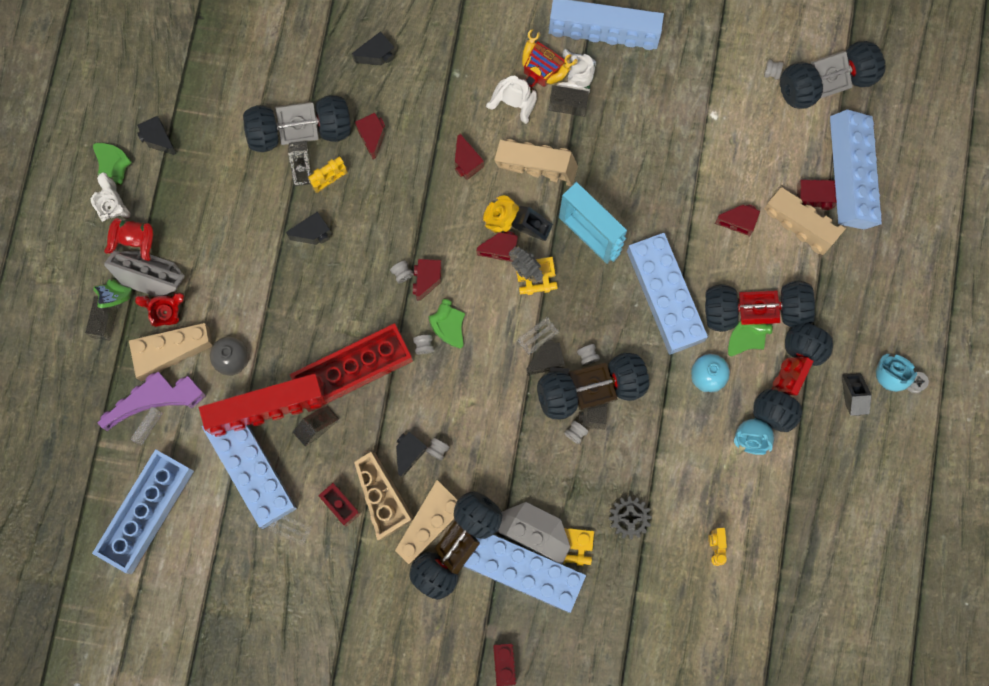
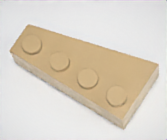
M512 139L500 140L494 159L498 168L518 173L526 171L529 175L537 178L543 175L556 183L558 179L567 181L566 185L568 186L573 185L578 168L572 152L568 149L560 148L558 150L547 145L540 147L529 142L522 144Z
M781 187L765 206L766 213L771 218L779 220L785 229L794 232L800 241L808 243L814 252L824 255L846 228L841 225L836 227L831 223V218L819 216L815 208L809 205H802L801 199Z
M203 323L129 340L135 376L142 382L150 374L160 373L164 369L212 347L213 343L209 327Z
M370 452L355 461V467L365 494L366 504L370 511L377 540H383L412 522L414 517L376 453Z
M436 480L395 550L410 566L455 521L453 513L457 499L438 480Z

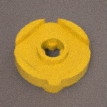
M503 195L497 197L498 200L495 203L491 202L483 215L486 228L495 233L509 231L519 211V206L514 200Z

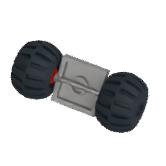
M861 41L852 44L846 51L812 61L811 64L805 62L794 63L788 66L781 74V93L786 103L791 107L806 109L816 104L820 98L850 89L852 85L870 87L876 84L885 73L884 55L876 44Z
M328 95L317 101L316 117L313 102L275 107L277 123L273 110L267 106L256 105L247 109L243 114L244 131L248 147L256 152H267L278 145L277 130H279L281 145L318 140L316 125H318L320 136L324 140L331 142L341 141L348 137L351 132L347 103L344 98L335 95Z

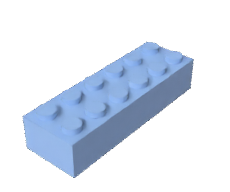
M553 0L549 34L555 37L567 36L575 40L588 39L591 42L602 41L610 45L624 44L627 47L638 46L646 50H652L658 47L664 13L573 0Z
M845 110L830 116L838 224L863 230L880 225L882 222L873 116L851 110Z
M665 233L629 245L627 250L628 256L669 355L705 342L708 338Z
M249 425L245 426L246 429L241 431H234V429L226 431L227 434L220 437H215V435H211L204 430L259 528L264 529L297 509Z
M155 449L92 554L119 570L132 574L194 471Z
M495 535L486 539L477 538L480 544L463 567L571 613L586 575Z

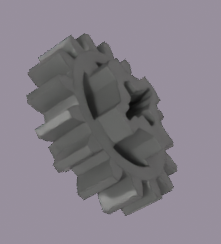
M519 246L514 247L509 252L510 259L513 261L511 264L519 276L536 284L543 278L542 271L539 269L541 265L532 253L520 249Z
M629 496L626 502L621 498L620 505L614 503L613 505L616 509L609 511L613 514L612 517L608 518L609 521H613L610 528L616 527L615 534L617 535L621 532L622 539L626 535L629 536V540L633 539V535L640 538V532L644 534L647 532L644 527L651 526L647 522V520L652 518V516L647 515L650 509H644L645 502L639 504V498L632 501ZM626 506L625 512L617 515L619 510ZM634 506L637 507L642 514H638L634 510ZM631 513V517L636 519L629 523V520L622 518L627 517ZM642 522L641 527L635 530V524ZM618 523H623L626 526V530L622 529Z

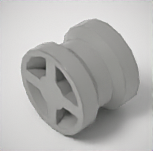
M768 59L764 77H773L775 80H779L783 62L779 61L776 63Z
M405 260L397 263L390 269L391 273L396 276L398 284L407 281L414 275L413 271L409 270L408 263Z
M421 335L413 338L416 344V354L421 355L434 352V347L431 345L432 335Z
M595 344L585 346L577 351V354L582 358V366L592 364L600 359L599 355L595 352Z
M917 372L915 380L907 390L911 393L923 391L929 384L928 377L922 372Z
M573 421L571 428L566 430L564 434L579 445L582 442V437L588 434V430L578 422Z
M433 438L431 441L432 445L425 452L442 461L444 453L450 447L440 440Z

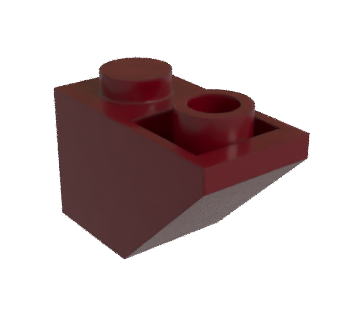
M418 259V265H414V276H417V283H413V295H416L417 301H421L441 283V260Z

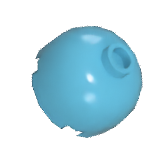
M703 355L692 366V382L703 392H718L725 387L729 380V365L719 355Z
M890 354L882 356L876 368L878 382L886 390L895 392L903 391L910 387L917 376V371L914 372L913 370L914 365L900 355L892 357L889 356Z
M756 418L746 420L738 426L734 443L738 448L740 446L746 448L744 451L747 453L764 455L767 450L772 451L774 432L771 426Z

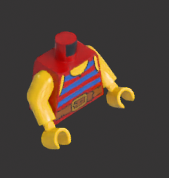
M533 29L528 32L530 40H527L522 54L524 74L528 76L525 81L530 88H533L536 83L545 87L548 84L552 85L562 81L571 70L570 66H575L578 60L574 59L570 63L572 54L567 55L564 60L537 41L535 43V40L540 38V32L537 33L536 38H533Z

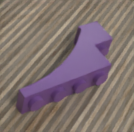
M152 373L146 378L144 384L136 386L131 391V395L126 399L119 400L115 405L116 407L112 411L105 412L97 423L102 429L108 431L126 418L148 409L169 405H185L192 409L206 395L189 376L179 379L173 388L161 373Z

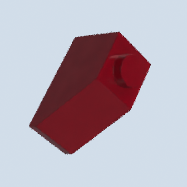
M373 113L355 122L356 128L372 160L377 157L385 135L383 128L386 127L382 118H378L376 113Z
M459 134L456 143L455 171L460 177L468 180L484 168V160L465 138Z
M740 205L718 215L715 224L750 237L754 231L760 211L752 205Z
M509 231L499 232L477 247V256L513 262L510 259L509 252L514 247H517L518 236Z

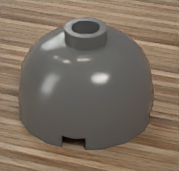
M220 338L213 344L210 350L211 364L222 375L233 376L239 374L249 361L247 347L237 338Z

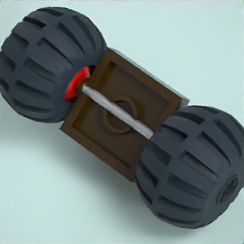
M621 353L610 361L608 367L606 363L571 371L568 374L561 371H552L542 376L538 381L537 393L539 402L548 418L561 420L571 416L578 407L579 410H584L617 400V397L626 401H634L642 397L649 389L648 370L639 355Z
M470 491L457 500L453 513L455 521L436 546L435 550L438 554L425 552L419 555L411 565L409 576L412 584L421 593L432 599H443L454 591L459 571L480 544L477 538L486 539L500 528L503 516L502 511L492 500L481 493Z

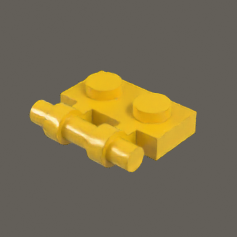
M340 156L334 160H329L327 165L321 169L317 168L313 171L312 175L308 176L316 193L347 174L346 167Z
M553 257L536 259L541 265L539 269L543 274V284L532 285V281L519 276L516 271L518 282H526L525 287H519L520 295H533L535 292L542 291L548 293L550 290L557 289V282L549 283L548 279L555 277Z
M564 528L571 547L570 549L578 550V556L567 555L563 564L567 562L576 563L577 566H583V564L591 565L592 557L584 556V551L592 552L594 531Z
M716 528L711 531V535H708V542L714 551L711 563L714 566H720L726 562L725 528Z

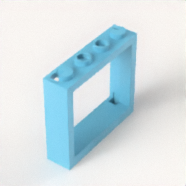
M576 182L562 195L559 218L606 264L611 260L614 262L621 255L620 252L624 245L623 242L626 240L627 230Z

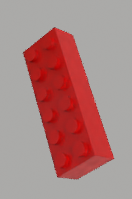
M394 323L289 375L294 380L316 373L321 381L326 403L322 404L323 406L413 362ZM306 408L308 412L315 410L311 408Z
M315 373L199 407L204 430L211 435H215V437L226 435V431L229 430L241 431L250 424L258 426L271 418L272 420H279L284 418L285 414L291 413L296 415L302 413L303 409L320 408L323 403H326L321 381Z

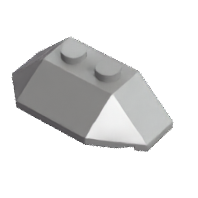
M113 251L104 263L105 267L123 286L155 297L175 291L184 279V274L181 273L175 263L150 255V261H146L141 258V251Z
M527 502L502 511V523L497 533L554 562L563 564L571 547L561 519Z

